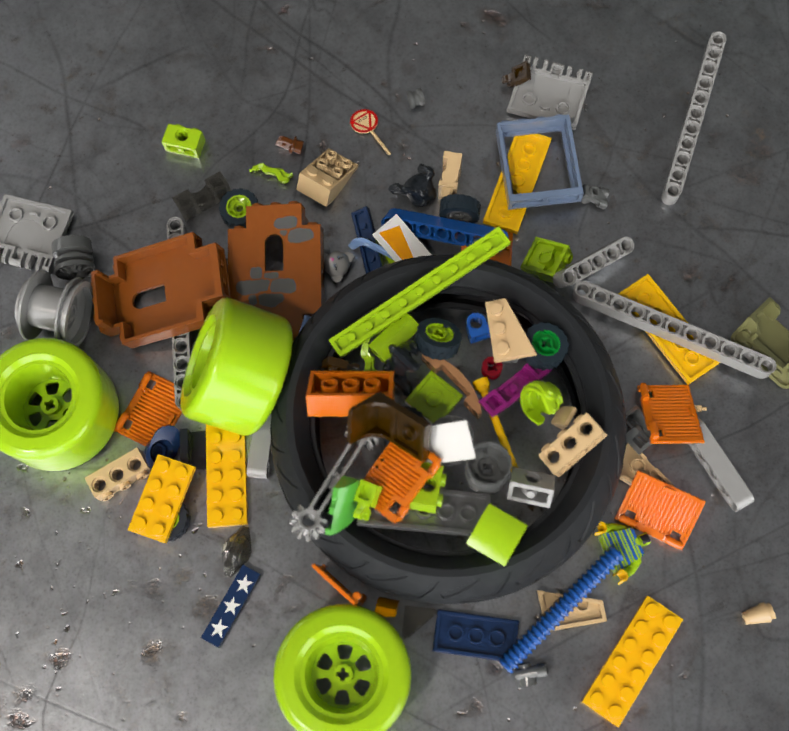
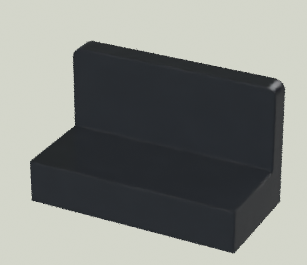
M188 428L180 429V462L194 466L196 470H206V431L191 432Z

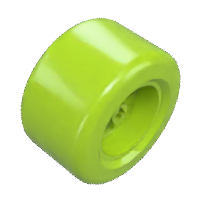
M226 297L217 301L204 320L188 361L180 399L183 415L190 420L243 436H249L257 432L271 414L288 371L293 344V333L289 321L283 316Z
M35 338L18 343L0 354L1 452L35 469L62 471L86 463L105 447L115 430L118 420L119 400L116 388L109 375L78 346L64 340ZM59 383L57 393L49 395L47 386ZM72 389V399L70 402H66L64 395L68 390ZM39 394L42 397L41 403L38 406L31 405L33 399ZM40 413L42 420L37 426H33L29 419L30 416ZM50 421H58L54 425L48 427Z
M353 604L328 605L314 610L300 619L283 639L277 652L273 672L277 702L285 718L296 731H387L397 720L407 702L412 680V668L408 650L396 629L378 613ZM339 645L352 646V653L349 659L339 658L337 651ZM325 653L333 661L329 670H324L317 666L319 659ZM362 655H366L371 664L369 670L359 671L355 665V662ZM343 668H345L346 672H349V677H345V681H342V677H338V672H342ZM329 678L332 687L326 694L320 693L316 684L318 679ZM358 679L370 682V687L364 696L359 695L354 688ZM338 690L348 691L349 704L340 705L335 703Z

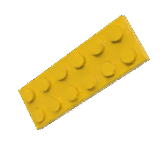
M540 134L514 136L507 155L513 194L533 192L552 138ZM501 171L484 216L483 224L496 228L499 226L505 231L518 235L527 208L508 210Z
M649 274L618 293V295L688 323ZM631 312L633 316L639 317L637 312ZM649 319L652 324L657 325L654 319ZM668 327L669 331L676 332L673 327ZM646 332L687 385L720 363ZM686 334L688 339L694 340L692 335Z
M206 425L207 527L248 525L246 436Z
M648 595L645 596L581 702L616 727H619L683 619Z

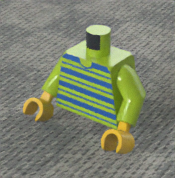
M600 521L597 526L598 532L594 533V535L598 536L597 538L603 551H609L608 548L612 546L624 558L612 570V576L617 575L620 578V582L617 583L619 585L627 581L636 572L642 563L641 557L644 556L642 547L651 544V541L646 532L636 536L633 528L628 529L622 524Z

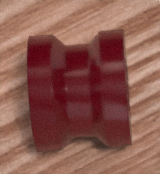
M494 356L484 359L481 368L482 376L488 377L490 381L498 379L503 368L502 362L495 363Z

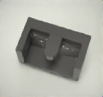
M636 405L626 412V441L640 455L653 444L649 440L651 433L646 428L643 411Z

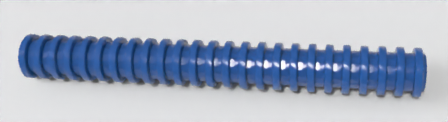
M610 546L608 548L609 551H605V555H601L599 557L600 560H596V564H592L590 566L591 569H587V573L582 574V578H578L577 583H573V587H569L567 593H563V598L560 597V601L555 602V606H551L550 611H546V615H542L540 617L541 620H537V624L535 626L532 625V629H528L527 634H523V638L521 640L518 639V643H514L513 648H509L507 654H503L505 657L503 659L500 658L499 661L509 673H513V669H517L518 664H522V660L524 658L527 659L528 654H532L531 650L533 648L536 649V645H540L541 640H545V636L550 635V631H554L555 626H559V622L564 621V617H568V613L570 611L573 612V608L578 607L579 602H583L582 598H586L587 593H591V589H595L597 587L596 584H600V580H604L606 578L605 575H609L610 570H614V566H618L619 561L624 560L623 555L616 548Z

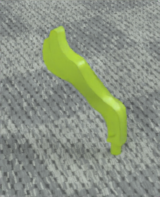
M264 163L252 166L253 168L249 169L250 173L263 171L267 175L276 176L281 184L288 183L289 179L294 177L293 173H286L281 168L268 167Z
M369 339L362 344L361 357L365 361L364 371H377L375 369V357L369 352Z

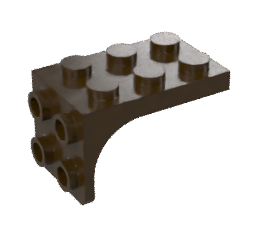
M378 392L349 409L348 443L354 444L366 437H380L392 442L421 462L428 458L431 423L396 401Z

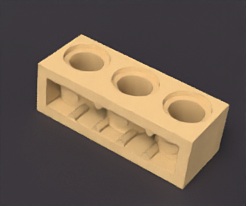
M588 413L579 415L575 418L574 424L569 429L565 428L558 433V438L553 443L549 442L542 447V452L538 456L554 475L558 477L563 475L608 436ZM589 424L592 425V432L585 435L583 433L584 427ZM570 439H575V447L572 449H568V441ZM554 453H559L560 458L558 462L552 463L551 456Z
M135 448L85 477V480L96 499L107 501L119 490L123 491L131 487V483L136 480L140 481L147 478L152 469L148 466L144 453L139 448ZM141 462L140 468L134 470L135 463ZM119 472H123L124 475L122 479L117 480V474ZM102 482H106L105 488L99 491V485Z

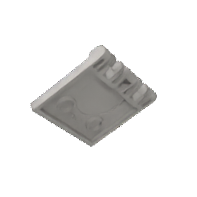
M525 54L523 62L531 63L532 56ZM535 57L532 66H530L531 80L514 86L507 112L530 119L540 116L552 117L558 114L569 115L572 130H576L593 72L586 71L584 79L581 80L583 70L579 69L576 75L577 78L570 77L573 71L571 66L568 67L566 75H562L565 67L564 64L553 62L550 71H547L549 61L545 60L542 69L536 68L539 58Z
M4 194L0 204V255L1 249H4L1 262L5 264L9 262V265L21 268L25 266L26 269L30 270L34 265L35 257H37L35 270L44 269L51 275L55 268V259L53 258L51 247L52 242L59 237L66 236L74 212L69 209Z

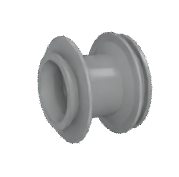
M40 269L34 272L24 282L16 299L15 320L21 336L25 340L34 339L45 329L54 331L56 339L79 346L89 331L94 313L91 283L77 277L72 279L63 289L53 286L52 278L48 271Z

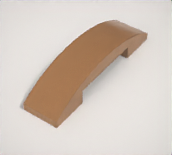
M422 354V362L436 374L442 370L467 396L464 399V406L478 420L482 413L481 406L478 403L479 399L467 378L446 360L430 359V357Z

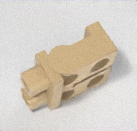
M444 151L442 180H439L438 199H443L444 196L450 194H457L462 167L461 153Z

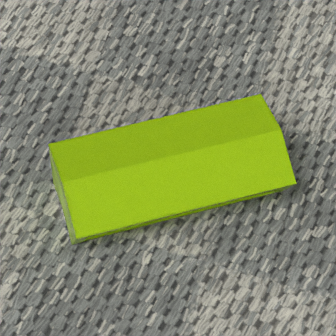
M406 314L388 326L368 345L371 352L382 363L391 357L389 345L394 344L398 346L406 343L416 333L419 324L413 317Z

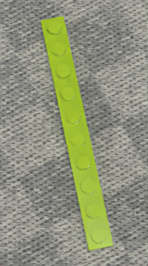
M498 226L329 339L330 343L340 358H342L508 247L511 242Z

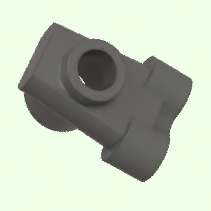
M584 184L582 186L584 194L581 202L583 204L592 202L596 204V207L603 210L606 209L608 206L607 197L609 189Z
M530 662L518 664L519 668L515 669L516 680L520 681L521 687L536 685V677H546L549 674L546 662L537 663V665L532 666Z

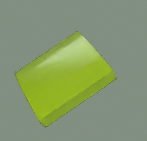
M489 503L466 544L505 566L528 525Z

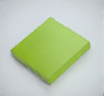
M431 370L407 397L405 403L411 408H416L433 425L439 418L449 415L463 398V395Z

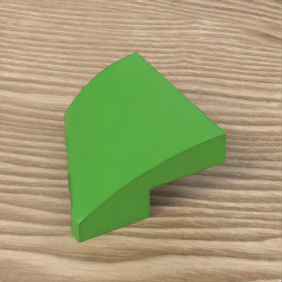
M342 476L333 487L332 502L329 509V514L333 515V521L326 528V535L331 536L343 530L356 519L353 517L358 502L354 500L359 485V479Z

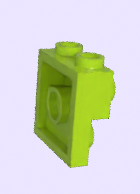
M535 237L520 268L524 272L538 275L540 280L553 283L554 274L565 268L567 264H571L573 254L569 245Z

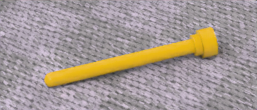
M488 377L472 382L474 390L481 394L482 398L489 393L490 382ZM489 414L500 445L509 453L512 467L518 468L498 415L492 418Z

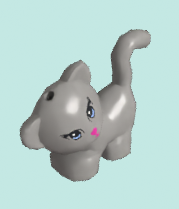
M325 241L324 269L334 282L339 283L342 281L343 275L348 271L350 263L354 260L355 256L351 252L342 253L334 251L330 253L329 244Z

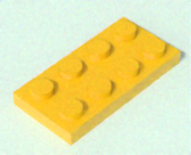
M158 454L128 530L167 544L196 467Z

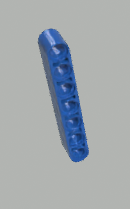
M397 208L390 209L381 220V225L383 226L397 214L416 237L460 246H470L479 240L480 237L482 238L495 229V227ZM501 229L506 235V237L509 239L508 233L505 230Z

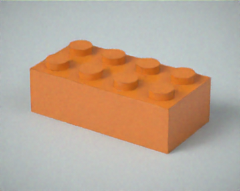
M311 371L306 393L308 416H348L351 407L378 392L394 400V371Z

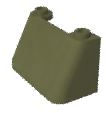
M769 297L731 335V341L774 359L777 365L776 370L768 377L779 387L789 389V330L776 320L781 313V309ZM761 365L763 370L768 371L766 366Z

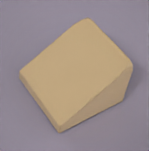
M560 406L551 424L561 430L567 428L577 408Z

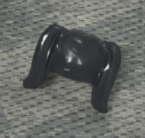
M419 164L417 168L419 174L413 175L404 185L394 183L388 189L392 194L407 195L412 205L423 207L437 196L436 188H434L432 182L435 172L433 167Z
M414 341L398 346L394 344L389 345L391 357L383 365V371H394L395 386L406 397L412 393V385L406 378V372L416 373L422 366V364L413 359L411 354L413 353L416 356L419 354L417 344Z

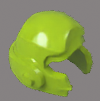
M538 380L529 382L520 393L522 410L536 425H541L545 421V417L541 413L555 414L563 403L562 394L559 389L548 381Z

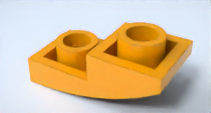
M379 596L375 612L383 617H395L399 600Z

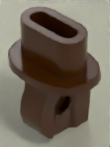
M279 136L275 145L289 149V154H292V152L300 154L304 141L298 140L297 136H295L294 140L285 136Z

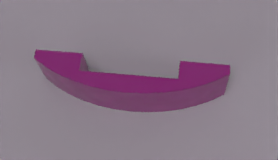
M526 363L520 371L496 390L493 389L479 400L478 403L493 418L520 399L522 389L529 382L541 381L552 370L547 369L543 371L535 369Z

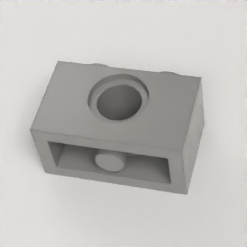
M512 467L507 499L550 508L554 493L555 476Z

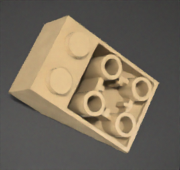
M328 148L300 172L296 190L327 207L339 195L358 168V164Z

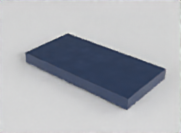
M437 609L432 651L499 661L500 658L503 659L505 657L504 653L507 654L509 652V648H513L514 643L517 644L519 620Z

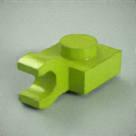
M362 479L360 480L354 497L358 505L353 517L365 521L369 520L371 514L370 507H376L382 490L381 486Z

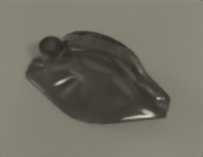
M240 527L222 546L224 575L231 578L241 569L242 565L247 563L251 556L252 547L249 527Z

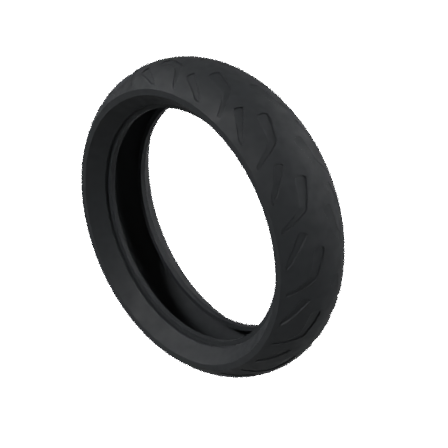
M457 254L427 255L403 259L362 275L330 297L311 316L292 344L291 358L284 384L271 412L270 425L271 449L275 470L285 499L292 512L298 511L299 505L307 509L328 477L320 446L321 417L308 416L306 393L310 372L327 371L321 368L322 361L325 358L331 356L344 360L348 355L346 354L340 358L329 339ZM488 259L408 314L432 309H458L487 315L485 302L506 298L525 333L529 327L531 328L532 325L539 324L540 322L558 326L560 330L562 329L564 335L567 336L569 346L566 356L555 369L565 385L571 407L577 408L573 416L574 420L579 415L588 413L608 436L569 469L566 481L558 497L540 518L526 528L505 566L476 549L442 552L408 546L381 534L372 527L357 526V518L346 528L331 536L326 535L325 532L324 534L319 533V538L315 540L311 535L310 539L332 562L348 574L380 591L400 598L434 604L475 603L517 592L546 577L573 556L594 532L612 501L623 468L627 432L623 393L612 360L593 327L565 297L540 279L520 269ZM589 424L584 427L583 433L585 435L592 432V425ZM330 488L325 490L314 510L320 509L331 491ZM332 499L320 517L327 520V525L323 526L325 530L333 521V515L329 514ZM310 518L303 520L306 526L314 525L313 520Z

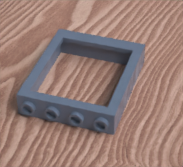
M558 114L552 117L540 116L534 119L522 118L516 121L504 120L497 123L496 138L508 210L581 202L584 193L569 115ZM561 131L571 188L513 194L504 137Z

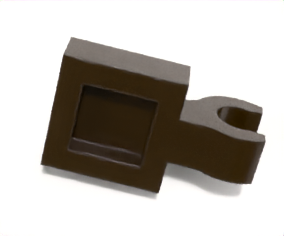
M525 61L512 67V73L502 76V84L507 83V87L510 88L531 80L530 63Z
M328 356L322 361L321 368L327 371H351V369H359L360 365Z

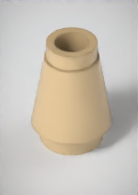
M762 602L741 613L746 625L772 622L771 620L776 619L770 602Z

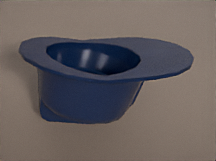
M170 425L162 426L155 432L151 441L147 443L144 453L146 462L151 469L158 454L171 459L175 458L180 447V432L176 427Z

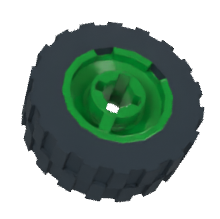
M543 322L534 324L531 328L529 327L525 334L537 355L523 359L526 360L529 366L531 365L535 369L543 371L547 369L552 370L554 367L559 366L566 356L569 346L567 336L564 335L562 329L560 330L558 326L551 323Z

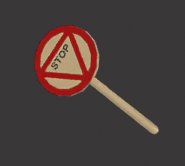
M368 109L356 111L350 119L352 129L361 134L370 132L385 152L391 155V152L373 131L378 125L377 115Z

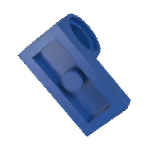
M481 313L470 314L466 322V332L470 344L491 338L489 324H487L484 315ZM478 322L481 327L473 328L471 323Z

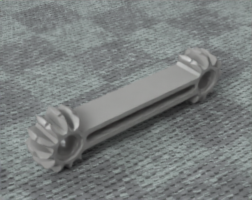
M366 437L354 444L348 443L310 506L305 509L302 505H299L298 511L292 512L293 518L290 519L289 524L293 526L291 529L292 533L299 532L298 539H301L304 535L306 536V541L309 542L311 535L317 540L319 533L324 534L325 528L323 526L327 525V520L320 517L332 499L333 487L342 476L347 475L361 450L365 447L369 451L373 450V445H378V438L380 437ZM357 446L346 467L342 466L351 448ZM330 488L331 491L320 509L314 510L325 490ZM310 518L313 520L314 525L306 526L303 520Z

